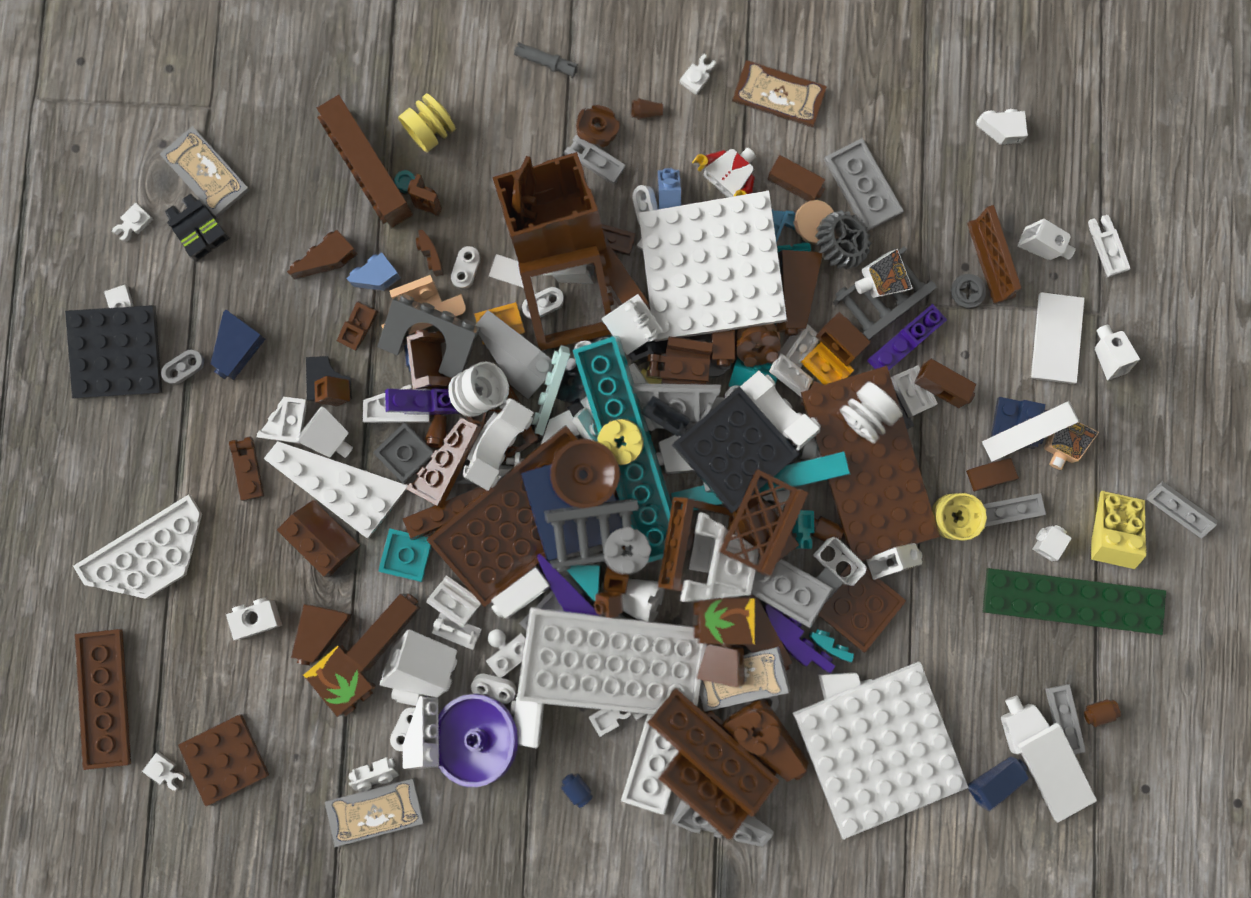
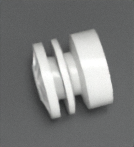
M487 361L479 362L469 369L458 373L449 384L451 403L458 412L468 417L479 416L488 410L500 406L506 401L509 394V384L505 374L494 363Z
M867 382L857 392V396L862 403L860 404L850 399L848 401L850 407L843 406L840 412L855 432L870 442L875 443L879 439L877 433L880 435L885 433L881 422L892 426L902 416V412L886 393L876 385Z

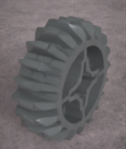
M841 210L827 215L816 228L818 233L815 235L819 239L816 245L821 247L819 253H824L825 255L824 260H830L831 266L836 265L838 269L844 268L845 270L856 267L865 261L867 255L871 252L869 247L872 244L868 240L871 235L866 233L868 227H863V220L858 221L857 215H851L849 211L843 212Z

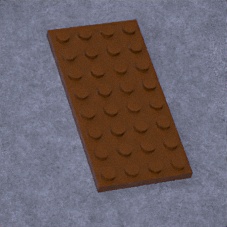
M887 365L800 392L808 418H814L821 426L820 432L814 437L820 457L841 452L846 454L850 474L828 479V483L849 550L860 561L870 559L874 555L912 543L918 544L940 537L903 416L892 426L881 422L885 433L883 435L877 433L879 439L872 443L855 432L840 412L843 406L850 407L848 404L850 399L860 404L862 403L857 396V392L867 382L880 388L900 409Z
M566 425L501 477L493 488L490 487L488 491L485 490L427 538L430 545L483 607H486L492 602L493 598L539 563L537 558L539 553L544 558L546 557L521 473L551 465L555 455L562 447L578 440ZM617 490L613 493L614 497L618 496Z

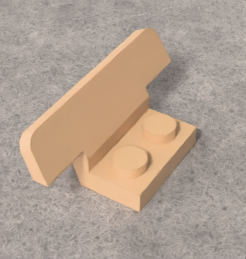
M431 275L390 290L392 299L398 295L406 294L413 297L416 302L421 304L429 303L435 307L434 309L441 312H451L455 317L464 314L466 311L462 294L445 301L441 300ZM429 323L414 324L409 335L417 330L426 329L433 325Z

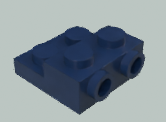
M998 397L991 437L1047 412L1048 410H1045L1046 404ZM1044 438L1025 446V448H1037L1039 444L1043 443Z

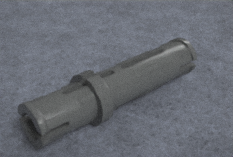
M520 42L517 43L514 50L515 56L551 68L553 72L559 71L574 77L578 69L577 63L562 59L560 55L556 54L554 56Z

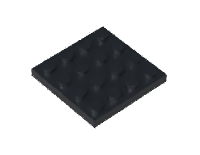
M156 306L65 311L72 398L162 393Z
M740 386L672 444L673 448L730 513H733L740 507L756 470L774 477L799 455L795 448ZM759 477L756 483L758 490L768 482L766 479Z

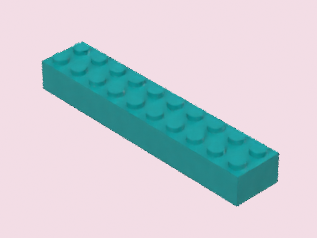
M613 336L573 349L572 351L598 433L609 422L626 419L635 423L642 434L644 446L638 458L628 464L618 465L619 482L616 490L619 500L634 498L638 502V510L632 511L633 514H631L632 529L641 532L648 540L651 548L647 562L649 563L663 558L672 502L645 416L641 413L642 407L638 394H635L633 391L634 381L620 337ZM621 436L615 439L618 448L626 446L627 443L624 442L625 437Z

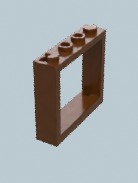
M597 246L518 264L538 348L541 351L612 334L604 322H599L545 335L531 277L594 263L606 316L612 312L610 306L614 305L612 292H607L606 286H610L608 273H603L602 269L603 266H606L604 254H599Z
M673 497L658 583L659 588L683 591L684 584L680 583L693 508L729 516L727 530H729L734 518L727 508L689 498Z

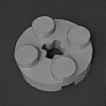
M630 527L613 532L606 540L604 546V557L607 565L613 571L620 574H633L640 571L647 564L651 552L646 537L638 530ZM630 546L633 555L631 557L629 555L624 557L621 554L623 552L621 547Z

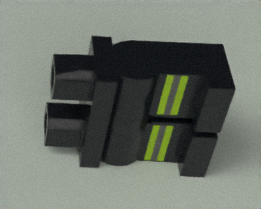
M189 194L182 200L187 207L185 210L180 212L176 206H171L165 213L169 219L167 223L186 249L190 258L197 262L212 251L208 244L216 249L229 240L230 237L206 205L197 200L192 194Z

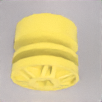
M426 93L422 97L425 105L419 100L415 103L419 110L418 114L411 108H408L398 116V119L413 140L428 153L438 144L435 133L445 139L448 136L445 129L452 133L456 128L445 108Z
M967 493L946 494L938 498L931 508L940 536L951 540H970L978 536L984 529L987 520L986 509L982 502L974 495ZM952 513H956L958 520H954V517L951 516Z

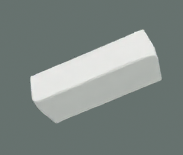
M807 324L806 329L798 332V335L788 338L778 354L782 353L801 368L803 365L801 361L819 342V339L816 337L818 333Z

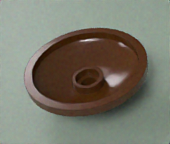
M579 439L566 444L555 455L550 469L551 483L557 495L567 504L578 508L596 507L607 501L616 490L619 482V466L615 456L605 445L595 440ZM581 470H584L587 473V477L585 479H582L579 476V472Z

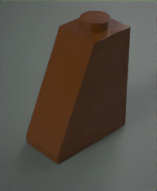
M304 604L291 658L297 659L299 664L309 666L311 662H318L351 619L352 614Z

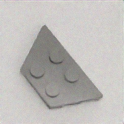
M638 383L633 385V391L635 394H638L643 408L655 396L691 420L685 429L692 428L709 413L713 402L721 390V385ZM651 420L655 428H663L662 426Z

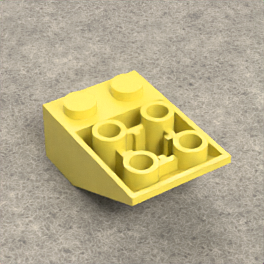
M1101 491L1091 540V560L1136 569L1146 557L1145 500Z

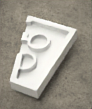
M410 384V385H407V386H404L403 388H401V389L418 390V389H413V385H411V384ZM385 393L363 400L364 423H430V415L386 412Z

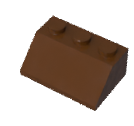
M315 500L310 501L294 512L277 529L324 577H330L361 546Z

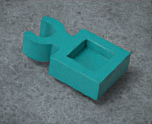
M800 511L792 528V533H797L795 539L799 544L795 549H812L813 543L810 533H814V511Z

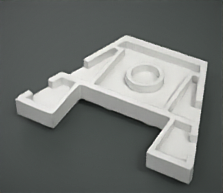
M698 513L694 533L716 539L707 585L685 580L681 601L751 595L755 570L719 553L728 530L720 523L710 519L705 513ZM738 538L729 542L727 551L734 554L742 551ZM743 540L745 549L754 547ZM758 549L747 552L750 562L757 564Z

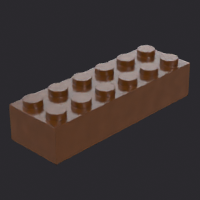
M340 95L318 106L317 110L320 113L317 117L382 223H388L393 228L411 217L413 214Z

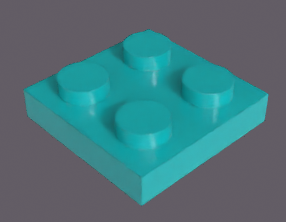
M389 528L378 572L423 582L432 547L427 541L428 537L422 536L411 541L407 532Z

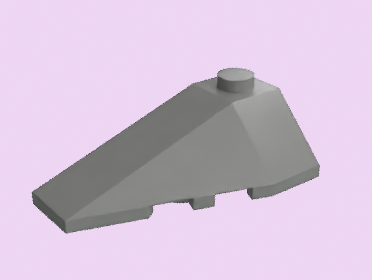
M487 310L475 325L480 327L479 336L494 357L499 368L505 374L510 385L525 398L529 399L545 381L548 371L552 372L554 364H551L552 359Z
M681 799L672 820L673 824L699 834L700 830L713 832L714 837L721 838L722 834ZM748 815L734 835V839L737 842L763 847L773 836L774 832L754 816Z

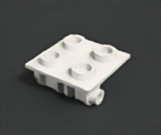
M639 294L601 318L612 335L620 337L626 355L647 341L654 340L663 331Z

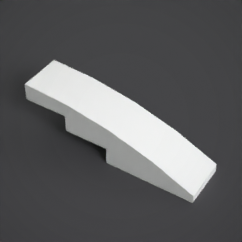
M1068 401L984 440L982 443L991 461H994L1079 422V419Z

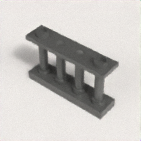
M905 246L898 251L900 257L907 250ZM903 259L902 262L915 293L910 297L907 294L904 296L902 292L893 293L892 295L897 300L898 306L891 310L890 307L887 308L879 297L873 298L870 291L864 292L880 313L881 319L876 323L873 320L870 322L850 297L857 290L855 284L849 289L843 287L835 294L837 298L833 304L836 306L842 301L862 324L864 331L862 334L868 340L937 288L932 280L927 284L921 283Z
M632 498L604 502L601 505L590 508L568 507L544 511L545 520L547 523L551 522V525H554L558 559L550 560L551 566L557 568L558 571L571 569L572 565L605 561L604 546L610 536L608 521L610 514L619 513V516H622L623 528H632L631 514H633L632 511L638 510L637 500ZM596 516L599 519L603 547L602 553H589L586 529L587 517ZM574 519V522L577 523L581 556L567 558L563 524H565V520ZM630 546L625 547L621 554L624 557L626 555L631 557L633 555L631 553L632 548Z

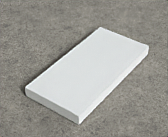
M1050 293L1039 294L1031 379L1069 384L1077 383L1084 298Z
M648 714L621 801L664 815L671 790L658 777L678 750L647 723L653 716V714Z
M1058 723L1018 744L1022 756L1057 823L1097 801Z

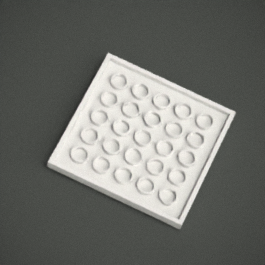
M769 191L639 213L650 310L663 329L654 339L655 342L668 340L669 337L683 338L787 321Z
M920 662L906 666L793 713L842 839L856 835L968 788Z

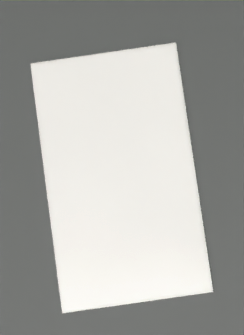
M496 254L489 276L523 287L518 266L519 262Z

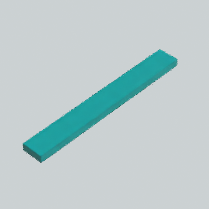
M841 452L786 465L774 478L792 487H798L849 475L850 471L846 454ZM768 482L758 490L759 493L770 490ZM704 485L671 493L672 500L673 497L713 505L723 504L713 492H706ZM780 488V489H778V490H775V492H776V491L785 490V489H784V488Z

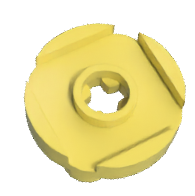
M626 419L609 422L601 429L598 436V442L605 445L613 453L618 465L630 463L638 458L643 450L644 440L639 427ZM621 436L625 437L624 442L627 443L626 446L618 448L615 439Z

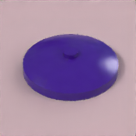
M482 694L463 695L449 702L438 715L439 768L447 778L462 786L479 787L497 781L508 771L516 756L518 733L511 713L501 702Z

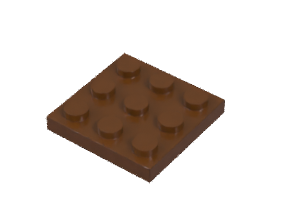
M849 563L839 576L846 577L851 573ZM866 568V572L854 585L843 584L822 607L818 616L865 653L906 600L881 579L873 580L870 570Z
M242 714L178 744L205 807L269 776Z

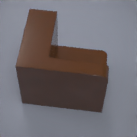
M325 376L315 381V403L340 406L350 401L349 380Z

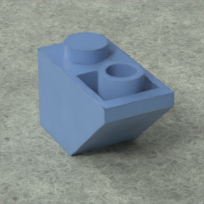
M672 168L658 170L659 209L681 206L679 170Z
M383 253L371 256L367 260V264L363 267L355 268L350 272V276L347 277L353 287L382 291L401 278Z

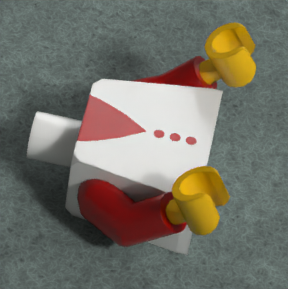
M746 148L740 155L734 149L729 151L722 150L707 155L698 154L693 160V164L698 163L700 165L697 169L699 172L706 167L704 177L728 198L752 194L755 182L754 168L749 163L756 155L751 149Z

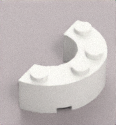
M758 371L740 386L741 389L792 446H796L795 450L799 451L820 432V424L814 418L809 419L805 414L802 415L799 412L793 411L791 404L785 398L782 399L774 386V380L769 375L764 376Z
M508 399L500 405V408H502L499 414L494 412L489 418L467 457L471 461L469 467L466 465L464 467V477L487 491L490 487L493 488L499 479V476H497L499 466L505 459L504 453L507 447H511L517 435L523 432L524 429H528L533 421L532 415L534 412L513 399Z

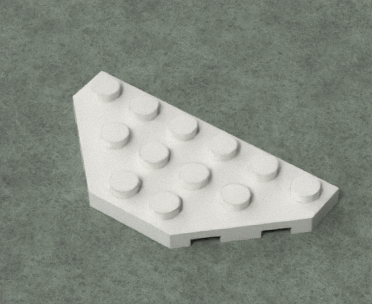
M187 495L73 567L84 585L149 599L187 575L202 513L192 496Z

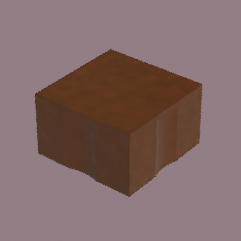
M577 152L533 166L537 181L534 197H537L535 206L532 205L531 211L537 212V218L535 221L527 219L522 230L517 228L512 215L514 179L519 169L492 177L519 264L597 246L598 251L607 248L599 211L591 189L587 186L585 173Z

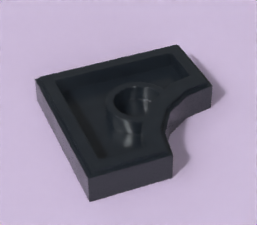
M328 356L306 357L307 401H315V381L325 376L349 380L350 399H352V381L350 376H343L335 372Z

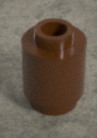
M820 516L818 519L814 518V533L811 536L824 542L832 537L840 540L844 531L840 524Z
M1106 699L1087 705L1084 717L1089 725L1092 724L1093 727H1099L1116 721L1118 717H1121V712L1115 700L1109 701Z

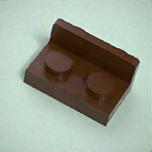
M417 174L415 179H411L408 186V192L414 207L439 216L442 208L436 192L426 187L422 175Z

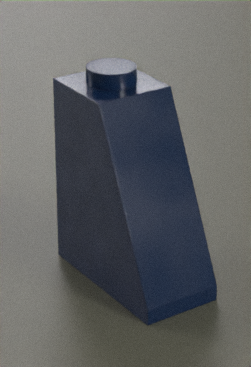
M226 309L222 315L210 364L216 368L214 372L223 379L229 377L234 380L266 339Z
M1010 756L968 783L967 789L979 806L991 811L1029 779L1025 773L1028 769L1022 760H1017Z

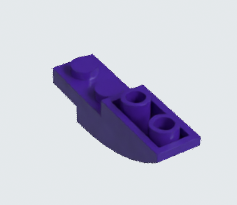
M933 304L930 305L867 361L874 369L887 365L889 371L947 319Z
M449 389L385 390L386 412L409 415L461 414L451 403Z
M769 604L763 607L784 648L799 663L807 667L812 661L827 673L832 672L835 668V665L831 663L833 659L823 651L820 654L813 649L815 645L806 638L799 639L804 633L800 628L802 626L801 623L793 618L787 619L782 615L783 612Z

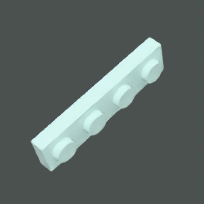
M562 345L559 352L555 351L551 364H554L552 372L548 371L545 379L546 391L541 392L538 405H541L539 413L535 412L533 415L532 425H534L536 434H544L570 356L569 348Z

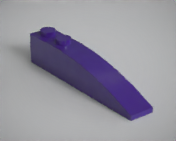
M539 553L537 558L545 578L565 612L598 615L584 597Z

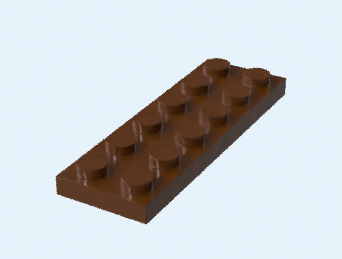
M123 629L75 634L83 770L131 765Z
M677 688L672 691L647 722L751 817L756 814L780 781Z

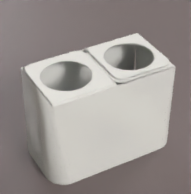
M828 538L813 554L821 564L843 581L844 585H854L866 572V566L838 538ZM826 546H831L835 550V557L829 562L822 560L820 557L822 550ZM841 561H846L851 566V573L846 577H841L836 572V566Z

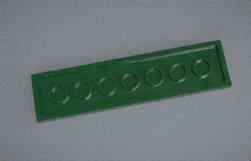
M986 568L982 613L1163 635L1166 590Z

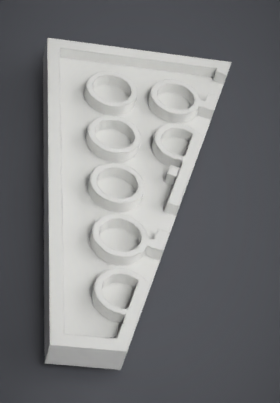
M278 441L264 458L367 539L371 537L403 496L408 486Z

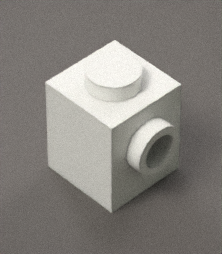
M1057 525L1049 526L1045 529L1042 528L1036 536L1038 541L1032 550L1050 561H1058L1070 542L1071 537L1066 535L1067 531Z

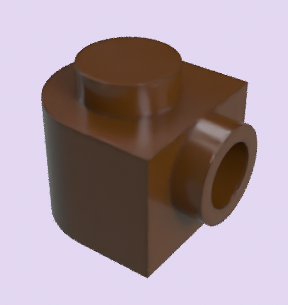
M607 591L595 594V611L598 615L604 614L607 618H616L623 612L622 592Z

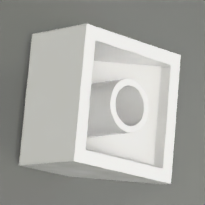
M517 697L516 701L512 700L511 714H515L514 722L517 728L519 745L534 748L539 746L544 703L518 701Z

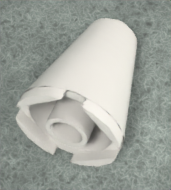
M629 579L626 594H623V611L637 620L654 622L658 614L656 610L658 604H662L665 589L658 587V581ZM605 580L603 581V583H602V585H601V589H600V592H601V593H602V592H607V591H603V590H604V582H605Z

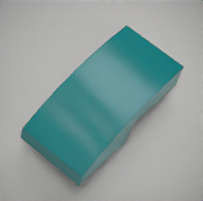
M817 629L816 633H809V637L821 649L839 659L852 662L854 654L848 652V647L836 644L835 648H832L834 638L829 637V632Z

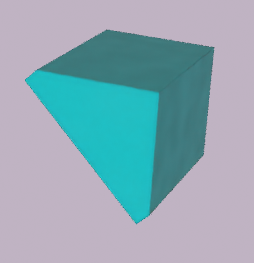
M572 565L571 569L567 571L593 601L596 602L595 594L599 593L601 567Z

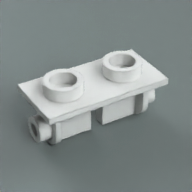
M440 613L438 619L434 622L432 633L473 650L482 629L468 623L462 628Z
M384 758L373 762L374 771L370 772L369 765L353 769L352 773H349L351 781L349 785L355 791L363 792L369 790L375 784L391 782L393 778L399 776L392 768L395 767L393 758Z

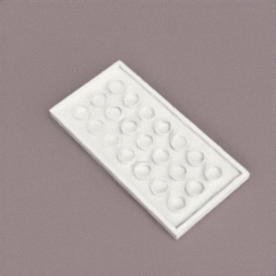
M530 608L517 699L518 701L654 714L672 691L677 688L697 706L701 680L696 678L706 644H699L697 639L693 638V626Z

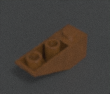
M335 230L325 235L323 241L318 246L311 247L305 257L293 262L287 272L293 279L339 269L358 253L342 234Z

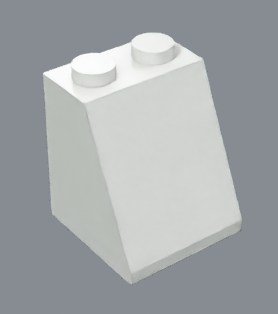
M408 630L392 645L380 685L438 697L444 691L447 692L451 685L452 679H450V675L457 664V659H455L457 650L412 630Z

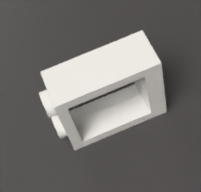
M534 568L493 598L492 602L494 605L491 607L499 618L504 617L508 619L551 587L540 570Z

